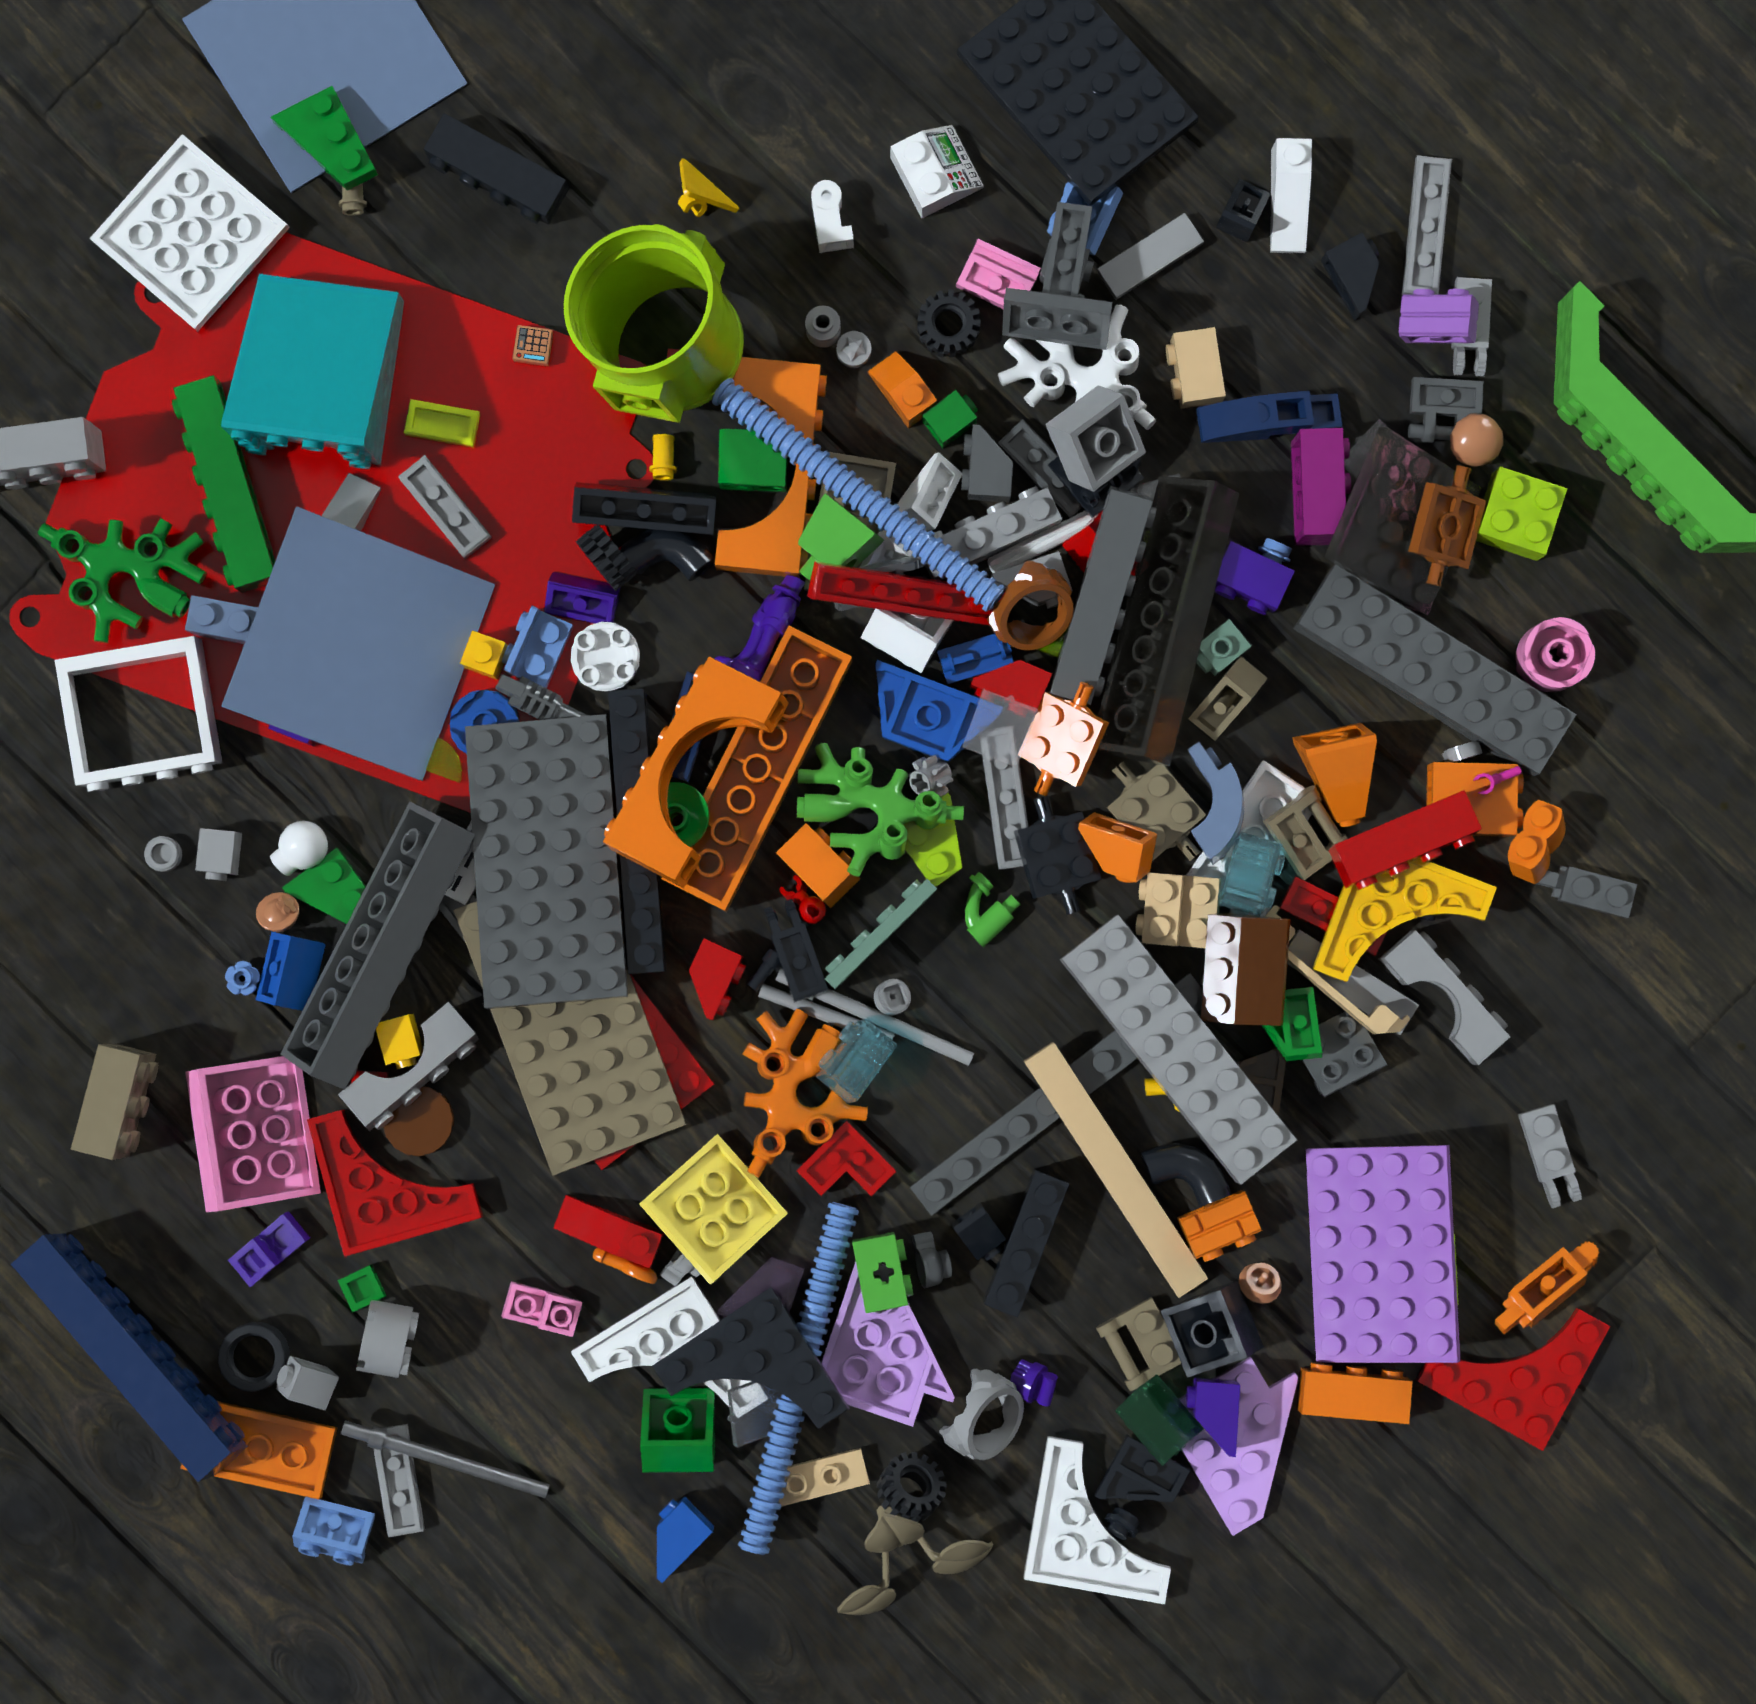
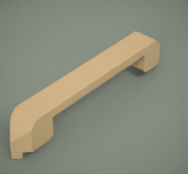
M1274 905L1265 917L1281 918L1276 914L1280 907ZM1291 925L1289 941L1295 935V929ZM1288 950L1287 962L1372 1034L1400 1032L1410 1021L1408 1015L1400 1019L1385 1005L1376 1006L1366 1016Z

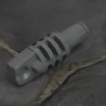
M503 674L495 687L496 690L510 697L509 705L539 720L590 716L563 703V698L559 694L523 676L518 682Z

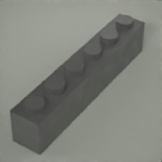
M1110 486L1075 601L1073 617L1067 628L1052 678L1050 694L1073 700L1080 682H1085L1094 687L1087 704L1091 705L1093 696L1100 697L1105 682V677L1100 676L1103 663L1110 664L1115 649V644L1110 643L1113 630L1120 631L1126 610L1120 609L1124 595L1131 596L1136 576L1130 575L1134 561L1141 562L1145 551L1146 542L1141 541L1145 527L1151 529L1157 508L1151 507L1153 501L1150 497Z

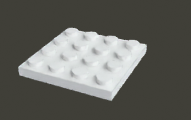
M182 134L90 239L198 332L290 227Z

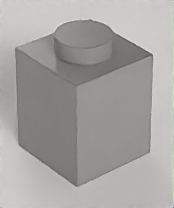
M200 828L195 870L206 872L205 879L227 881V874L238 875L242 833Z
M289 1356L286 1365L278 1373L276 1389L288 1400L326 1411L339 1377L327 1366Z

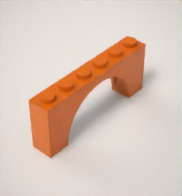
M742 357L734 376V385L740 384L743 386V392L749 391L752 393V399H760V405L766 404L769 406L770 412L775 411L778 413L777 418H785L787 425H794L796 432L802 431L804 438H811L813 440L812 444L816 445L814 444L815 431H822L823 410H817L818 397H825L827 376L821 375V365ZM796 464L794 479L788 494L769 516L745 528L718 530L715 557L716 570L783 577L791 575L800 578L799 571L809 559V553L798 545V540L813 515L807 513L808 500L815 499L816 479H810L807 476L808 472L806 470L804 472L800 471L799 465Z
M708 657L705 664L697 668L693 676V685L688 694L683 695L678 701L675 708L676 715L672 722L660 732L657 741L658 746L653 755L647 757L640 769L641 776L637 783L625 793L622 800L623 807L618 816L608 823L604 832L605 838L603 843L612 851L684 888L699 863L701 856L693 848L681 841L669 817L668 788L676 765L690 747L703 737L718 730L731 727H752L772 734L789 704L784 695Z

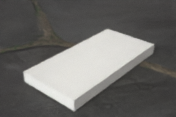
M1261 761L1242 790L1244 796V818L1235 843L1227 854L1214 865L1211 864L1202 850L1187 875L1222 878L1220 901L1230 908L1234 903L1240 886L1260 893L1285 856L1263 821L1295 799L1305 787L1266 761ZM1308 807L1302 810L1303 815L1308 821L1312 813Z

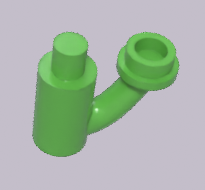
M978 872L975 876L971 875L969 877L973 884L966 902L965 922L968 927L967 931L982 947H985L1014 919L1011 914L1021 904L1010 895L1002 904L996 901L980 916L979 905L981 895L984 893L988 896L990 894L989 891L994 886L983 874Z

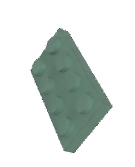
M916 879L902 893L901 896L905 901L897 909L892 904L876 918L880 925L871 934L865 929L851 943L854 950L846 958L839 954L825 968L829 973L825 980L834 989L838 988L936 892L937 888L928 879L922 884Z

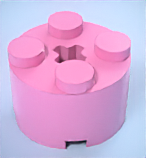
M1564 617L1548 619L1529 629L1518 643L1516 650V669L1518 674L1530 686L1544 692H1558L1577 684L1589 674L1595 661V648L1588 635L1589 633L1580 623ZM1554 648L1557 649L1556 655L1561 658L1556 662L1552 660L1553 656L1549 653Z

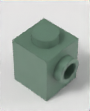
M1229 619L1194 647L1193 650L1197 654L1194 656V660L1206 674L1211 671L1216 676L1244 654L1251 645Z

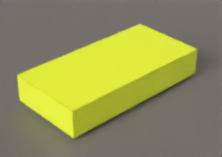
M410 399L404 434L406 436L474 448L480 412Z

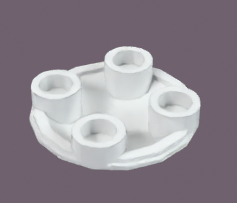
M599 622L590 625L583 631H580L574 639L571 649V663L574 673L582 684L594 690L613 691L624 687L633 679L639 667L640 650L636 639L626 628L616 623Z

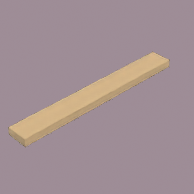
M1051 1042L1024 1060L1027 1068L1176 1296L1180 1298L1208 1279L1056 1044Z

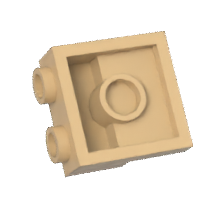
M1148 872L1147 879H1141L1139 885V900H1145L1144 914H1138L1136 935H1141L1142 943L1206 948L1208 914L1219 913L1222 878Z

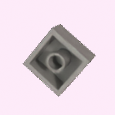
M1099 385L1045 424L1068 480L1093 492L1146 453L1124 395Z

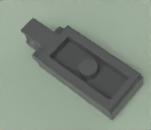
M1559 866L1557 873L1547 871L1544 877L1537 883V885L1552 888L1551 897L1558 898L1557 901L1625 919L1630 916L1637 884L1570 866Z

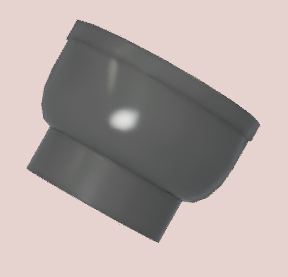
M932 1232L912 1235L916 1268L922 1287H932L940 1284L943 1279L951 1278L952 1266L949 1254L946 1249L936 1250Z

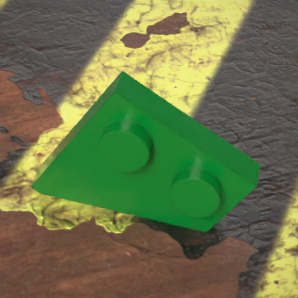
M336 848L327 854L320 864L305 870L284 885L282 889L291 896L347 924L366 885L341 850Z

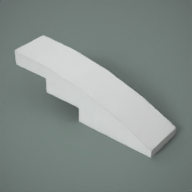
M939 452L935 453L898 502L899 511H907L910 519L912 517L917 519L916 524H924L926 526V531L936 529L962 476V472ZM883 530L878 533L884 539L883 543L862 562L860 567L893 559L899 560L907 556L910 557L913 552L911 550L906 552L903 549L904 545L902 543L897 545L894 542L895 538H888L886 531Z

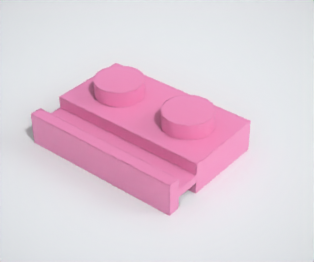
M977 239L976 245L956 283V287L1003 309L1006 288L1031 291L1041 268Z

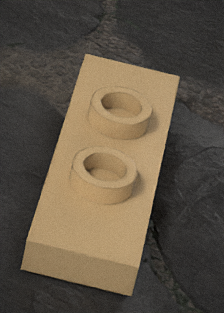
M861 1448L788 1466L787 1470L790 1471V1475L785 1477L784 1481L787 1482V1486L782 1488L784 1498L779 1499V1503L782 1507L870 1484Z

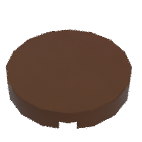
M421 1087L419 1090L422 1094L406 1107L404 1104H401L392 1112L394 1118L383 1127L386 1138L393 1147L406 1155L423 1156L434 1153L447 1143L452 1133L455 1118L452 1106L442 1093L431 1087Z

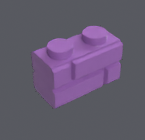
M1415 289L1413 295L1402 296L1399 336L1405 343L1476 342L1479 304L1473 295H1469L1468 290L1449 289L1448 295H1434L1435 292L1430 289Z

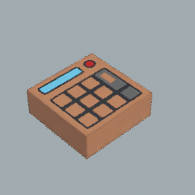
M518 325L513 361L549 366L553 330Z

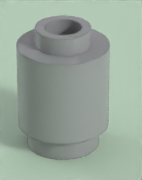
M817 306L807 314L805 320L806 335L812 344L817 347H829L837 342L841 333L840 317L833 308ZM820 322L829 323L826 328H819L817 326Z

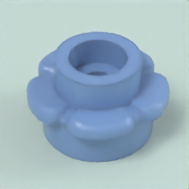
M1266 538L1263 547H1258V550L1263 553L1262 556L1279 564L1291 561L1288 557L1292 548L1278 541Z
M239 961L235 966H230L225 973V979L228 981L227 988L235 995L240 993L245 996L252 994L260 981L258 969L252 967V964L247 961ZM241 975L245 976L244 982H241L239 980V977Z

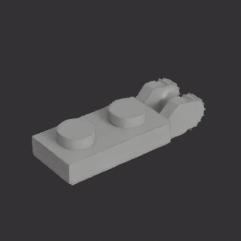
M1457 277L1454 289L1468 290L1469 295H1473L1478 301L1479 310L1476 323V342L1451 343V349H1454L1453 373L1454 375H1462L1465 369V350H1475V376H1484L1487 360L1486 350L1489 348L1492 279Z
M1549 1104L1518 1114L1538 1180L1543 1184L1551 1208L1561 1206L1560 1195L1552 1180L1561 1176L1564 1177L1567 1192L1572 1201L1581 1200L1579 1184L1574 1175L1576 1171L1555 1105Z

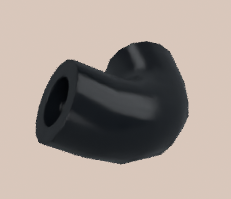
M648 529L632 537L619 547V550L631 563L639 576L658 562L667 561L678 567L688 581H693L703 575L715 563V557L707 547L688 532Z
M1174 1143L1156 1146L1141 1152L1144 1167L1153 1186L1170 1179L1184 1180L1191 1186L1199 1207L1232 1195L1227 1179L1216 1161L1197 1147Z

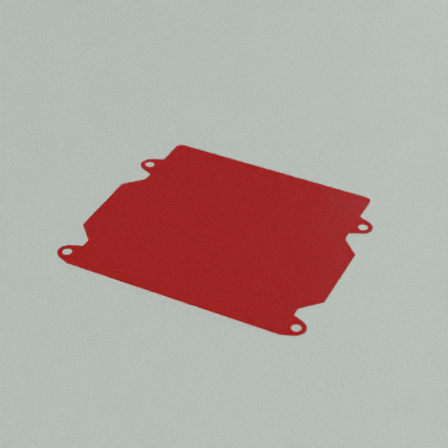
M285 232L198 332L162 301L157 303L149 302L144 294L146 287L139 281L137 282L134 290L135 301L139 308L161 328L153 350L103 372L86 419L102 431L106 472L96 473V478L88 480H76L74 476L63 477L46 520L47 524L58 530L63 527L67 530L76 531L86 537L89 542L97 544L106 540L109 520L123 521L122 542L129 549H134L135 542L141 535L152 534L160 518L173 525L165 539L169 547H175L194 532H197L205 543L192 552L188 560L193 565L207 572L204 581L199 584L167 566L159 570V577L186 592L189 599L193 595L247 606H259L266 585L241 593L234 588V585L229 586L226 581L223 566L227 565L224 552L219 553L212 535L213 532L217 531L214 519H208L202 503V499L207 498L203 485L198 486L192 471V466L197 465L193 452L188 453L183 442L182 433L187 432L183 419H177L172 406V400L176 399L174 387L213 375L221 382L227 400L259 274L399 292L404 300L381 465L371 464L370 469L352 467L349 465L350 461L344 460L341 454L337 453V450L332 447H324L322 452L303 449L302 443L288 442V447L275 446L273 450H267L266 455H256L245 452V447L241 446L275 559L278 556L296 506L322 516L343 481L350 473L381 488L361 532L495 584L478 633L503 641L507 645L510 643L515 645L520 633L516 631V626L523 611L529 612L531 606H534L544 612L548 580L553 572L607 582L576 543L581 536L596 525L572 522L576 482L646 488L654 480L653 473L649 471V466L653 465V456L650 451L630 434L636 414L614 410L593 388L597 369L577 349L570 336L553 330L549 366L514 362L513 353L518 325L549 328ZM618 354L619 365L622 368L646 367L642 362ZM410 399L479 411L480 420L474 448L406 436L404 430ZM424 455L492 536L489 541L466 559H464L398 478L399 475ZM640 459L646 464L647 471L641 479H632L628 476L626 466L631 460ZM599 525V526L605 531V533L610 537L609 532H608L606 526H605V525ZM75 543L72 546V553L79 549V543ZM157 546L151 548L150 556L157 553ZM59 553L58 556L66 572L60 593L29 595L20 598L10 609V625L15 634L36 653L54 660L190 636L202 639L215 719L470 813L467 754L461 751L451 738V711L459 699L472 691L491 690L499 692L495 687L503 674L518 682L520 681L519 678L509 675L504 671L506 664L503 665L498 680L464 668L423 781L318 742L313 747L269 729L270 724L221 707L244 644L196 636L187 632L185 626L188 611L182 618L178 616L171 617L153 607L142 596L134 577L130 573L118 572L110 578L108 592L115 602L142 616L143 620L137 629L120 620H114L110 625L108 643L94 641L96 616L93 610L84 609L76 605L69 597V587L76 579L84 578L86 575L84 565L81 562H72ZM92 590L86 592L85 600L91 598ZM26 607H34L40 613V621L33 627H26L20 622V613ZM552 615L574 626L547 689L559 694L563 698V703L569 705L578 681L571 663L572 645L580 631L596 623ZM187 656L92 672V674L196 712ZM499 692L500 694H502L503 696H505L507 699L510 700V697H509V696H507V695H505V694ZM516 708L520 722L539 720Z

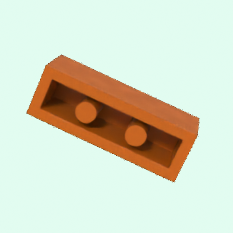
M1312 1362L1311 1368H1301L1297 1410L1302 1415L1409 1424L1413 1381L1403 1377V1371L1382 1369L1381 1375L1367 1374L1368 1368L1346 1366V1372L1334 1371L1331 1364Z

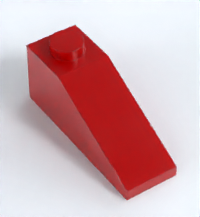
M565 1195L553 1227L613 1255L651 1268L665 1234L660 1229L569 1195Z

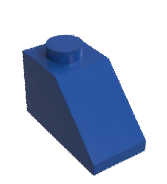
M685 1496L678 1503L672 1499L658 1513L662 1519L657 1526V1579L661 1583L689 1557L714 1529V1525Z

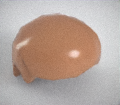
M1470 413L1458 421L1450 434L1451 450L1456 459L1462 464L1473 467L1484 466L1499 456L1503 446V431L1490 416Z

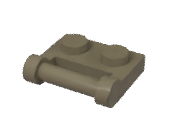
M1315 785L1302 790L1295 799L1263 821L1295 873L1302 880H1306L1332 861L1328 850L1334 844L1348 839L1346 834L1340 833L1319 800L1320 793ZM1308 807L1329 840L1328 846L1325 848L1302 813V810Z
M1152 1297L1096 1327L1100 1337H1105L1127 1379L1124 1382L1129 1391L1143 1386L1148 1381L1181 1364L1166 1323ZM1124 1325L1127 1326L1148 1365V1368L1140 1372L1117 1331Z

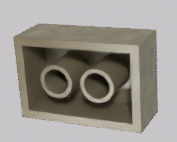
M98 1044L71 1150L110 1160L130 1157L131 1152L137 1150L141 1135L137 1131L140 1117H145L149 1107L150 1099L146 1097L148 1085L155 1081L159 1065L155 1062L156 1054L119 1044Z

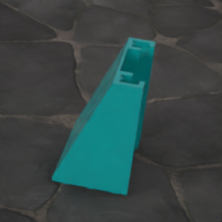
M259 274L222 417L221 428L231 436V439L236 440L239 446L245 447V452L251 454L266 455L267 450H273L275 446L288 447V442L302 443V448L310 451L322 452L324 447L335 448L344 460L350 461L349 465L352 467L370 469L371 464L381 465L404 300L399 292Z

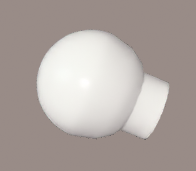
M294 822L288 825L280 835L279 848L270 855V859L276 868L286 876H290L297 869H310L320 864L325 858L328 850L327 837L324 831L312 822Z

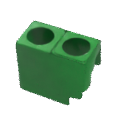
M719 429L718 483L721 490L787 492L790 458L784 459L781 456V451L775 452L772 444L766 445L764 443L763 437L758 439L755 436V431Z

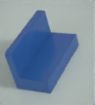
M272 931L256 1000L275 1006L303 1011L317 983L325 944Z

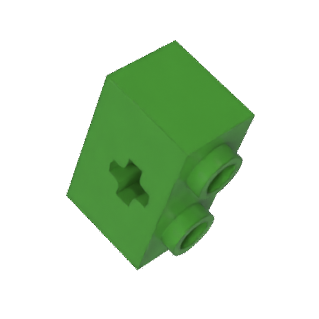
M891 1232L852 1240L865 1312L871 1313L907 1306V1297L913 1296L910 1274L902 1275L900 1261L907 1260L903 1239L896 1240L895 1233ZM885 1262L887 1268L894 1269V1272L889 1273V1280L882 1281L880 1275L874 1276L873 1272L879 1270V1263Z

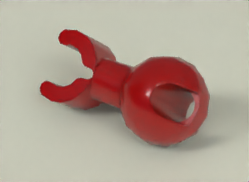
M794 875L793 879L797 883L796 889L798 892H788L784 887H780L779 890L786 900L793 899L799 905L798 912L803 921L809 924H816L825 916L826 906L820 898L809 896L806 893L807 886L799 876Z

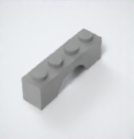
M1416 930L1409 931L1385 952L1379 960L1401 985L1425 981L1437 985L1446 992L1452 1001L1455 1011L1454 1027L1449 1039L1472 1065L1481 1064L1510 1038L1509 1034L1505 1031L1508 1025L1495 1011L1489 1013L1481 1004L1484 998L1471 984L1466 987L1457 977L1461 972L1448 958L1442 960L1434 951L1437 945L1424 931L1420 934Z
M449 1002L421 1024L425 1040L424 1050L418 1063L409 1072L394 1078H382L365 1071L338 1094L369 1131L374 1127L379 1130L387 1125L394 1118L392 1112L401 1104H404L406 1107L413 1103L422 1094L419 1090L429 1081L435 1083L449 1071L447 1066L457 1057L463 1060L476 1049L477 1046L474 1043L479 1040L478 1036Z

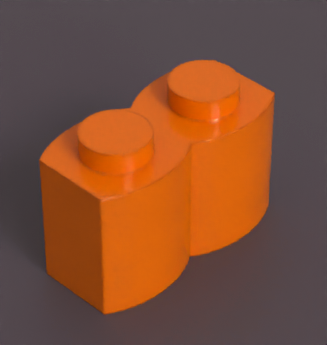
M1539 799L1530 806L1524 817L1523 830L1516 835L1508 850V862L1513 876L1533 884H1537L1544 877L1550 866V854L1560 846L1565 835L1566 826L1562 808Z

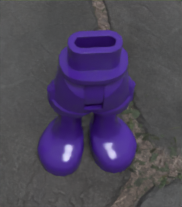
M786 575L780 586L774 585L772 590L775 593L767 595L757 613H754L752 617L754 624L751 634L741 653L736 658L717 656L714 659L760 682L777 639L784 636L788 626L795 619L796 609L801 602V598L798 595L805 582L798 577Z

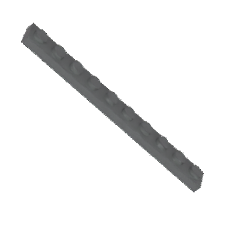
M1188 973L1174 985L1197 1013L1202 1009L1203 989L1191 973ZM1114 1030L1069 1064L1087 1094L1090 1095L1137 1059V1057L1116 1030ZM1039 1087L911 1185L910 1189L932 1216L1060 1117L1041 1087Z

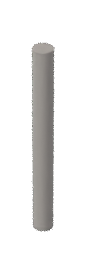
M766 984L762 985L758 997L792 1010L800 1009L807 1013L808 1016L888 1046L891 1045L895 1034L806 999L794 1003L790 993Z

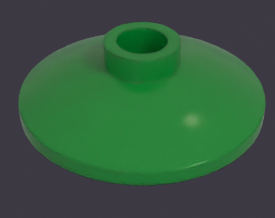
M680 782L669 783L667 802L671 823L674 817L678 815L683 816L682 823L678 826H673L681 841L692 847L703 837L709 823L708 804L703 795L694 787Z

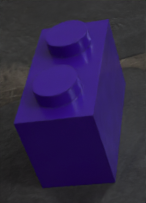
M1231 541L1224 551L1210 584L1216 587L1215 592L1231 600H1234L1235 596L1248 602L1247 607L1249 609L1266 615L1267 611L1274 613L1277 610L1295 570Z

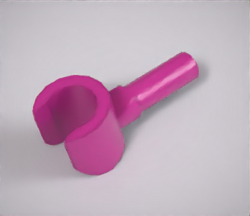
M1519 766L1493 775L1486 773L1478 774L1473 781L1481 777L1489 780V788L1486 791L1478 792V794L1484 795L1490 793L1494 785L1522 774Z

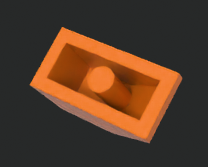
M896 351L868 371L870 377L908 429L920 421L922 415L937 404V399L919 374Z
M1095 812L1079 822L1078 830L1104 872L1114 875L1117 880L1125 883H1136L1150 872L1157 833Z

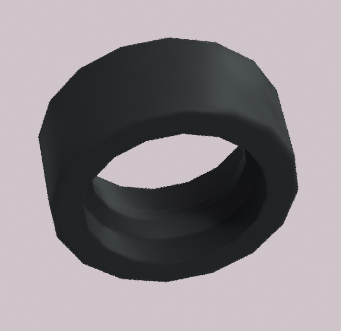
M251 1322L235 1328L224 1338L219 1348L218 1364L221 1374L230 1385L241 1391L256 1392L266 1389L277 1382L278 1373L286 1365L290 1356V1350L286 1338L277 1328L268 1323ZM261 1336L273 1346L275 1353L274 1364L271 1370L264 1376L257 1378L247 1377L236 1368L233 1359L234 1350L243 1338Z

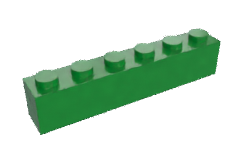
M213 375L174 387L176 399L172 400V406L177 419H183L187 432L182 433L183 442L188 453L193 452L197 465L192 466V471L198 486L203 485L207 498L202 499V503L208 519H214L217 531L213 532L212 535L218 552H224L227 565L223 566L226 581L229 586L234 585V588L241 593L265 586L276 559L241 446L221 428L227 402L222 384Z

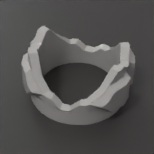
M972 1369L970 1374L972 1387L971 1392L966 1396L967 1406L964 1412L955 1417L954 1424L943 1426L939 1433L943 1435L944 1442L961 1455H967L971 1459L986 1460L998 1455L1014 1438L1022 1421L1024 1402L1021 1394L1017 1391L1016 1385L998 1373L995 1374L991 1370ZM998 1397L1003 1407L1004 1423L1002 1427L994 1429L990 1433L973 1435L980 1414L991 1401Z

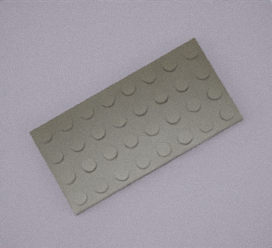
M477 901L455 909L454 913L483 988ZM627 964L628 997L490 1009L552 1176L687 1125L631 975L628 974Z

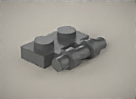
M1413 377L1411 380L1410 414L1423 415V425L1409 424L1408 438H1421L1422 442L1433 443L1434 439L1450 440V434L1458 421L1470 413L1482 414L1484 381ZM1436 416L1455 417L1454 427L1436 426Z

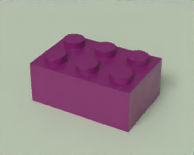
M1343 428L1300 429L1291 441L1294 546L1336 545L1347 534V530L1352 528L1351 508H1346L1345 494H1350L1351 476L1350 473H1345L1344 459H1349L1350 444L1349 438H1343Z

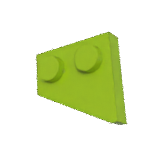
M949 793L941 796L942 800L946 801V805L952 806ZM946 820L945 824H939L933 829L920 828L914 821L904 824L908 834L906 852L924 877L935 887L962 869L955 820Z

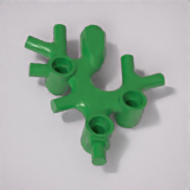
M160 518L152 534H143L136 540L134 549L124 546L122 542L123 521L109 520L107 538L99 544L89 542L86 537L76 531L67 530L63 527L58 530L47 523L41 525L38 535L50 541L51 547L57 550L64 558L72 562H81L84 565L86 575L84 578H79L72 582L69 587V597L76 605L84 609L93 610L96 616L94 641L108 643L110 625L114 620H120L134 629H137L143 620L142 616L118 604L111 598L108 592V584L110 578L118 572L130 573L134 577L142 596L153 607L171 617L178 616L182 618L186 614L191 599L187 597L186 592L162 580L159 577V570L167 566L201 584L207 572L193 565L188 560L189 555L205 543L197 532H194L175 547H169L165 539L173 525ZM75 543H79V549L72 553V546ZM157 546V553L150 556L151 548ZM92 590L91 598L85 600L86 592Z

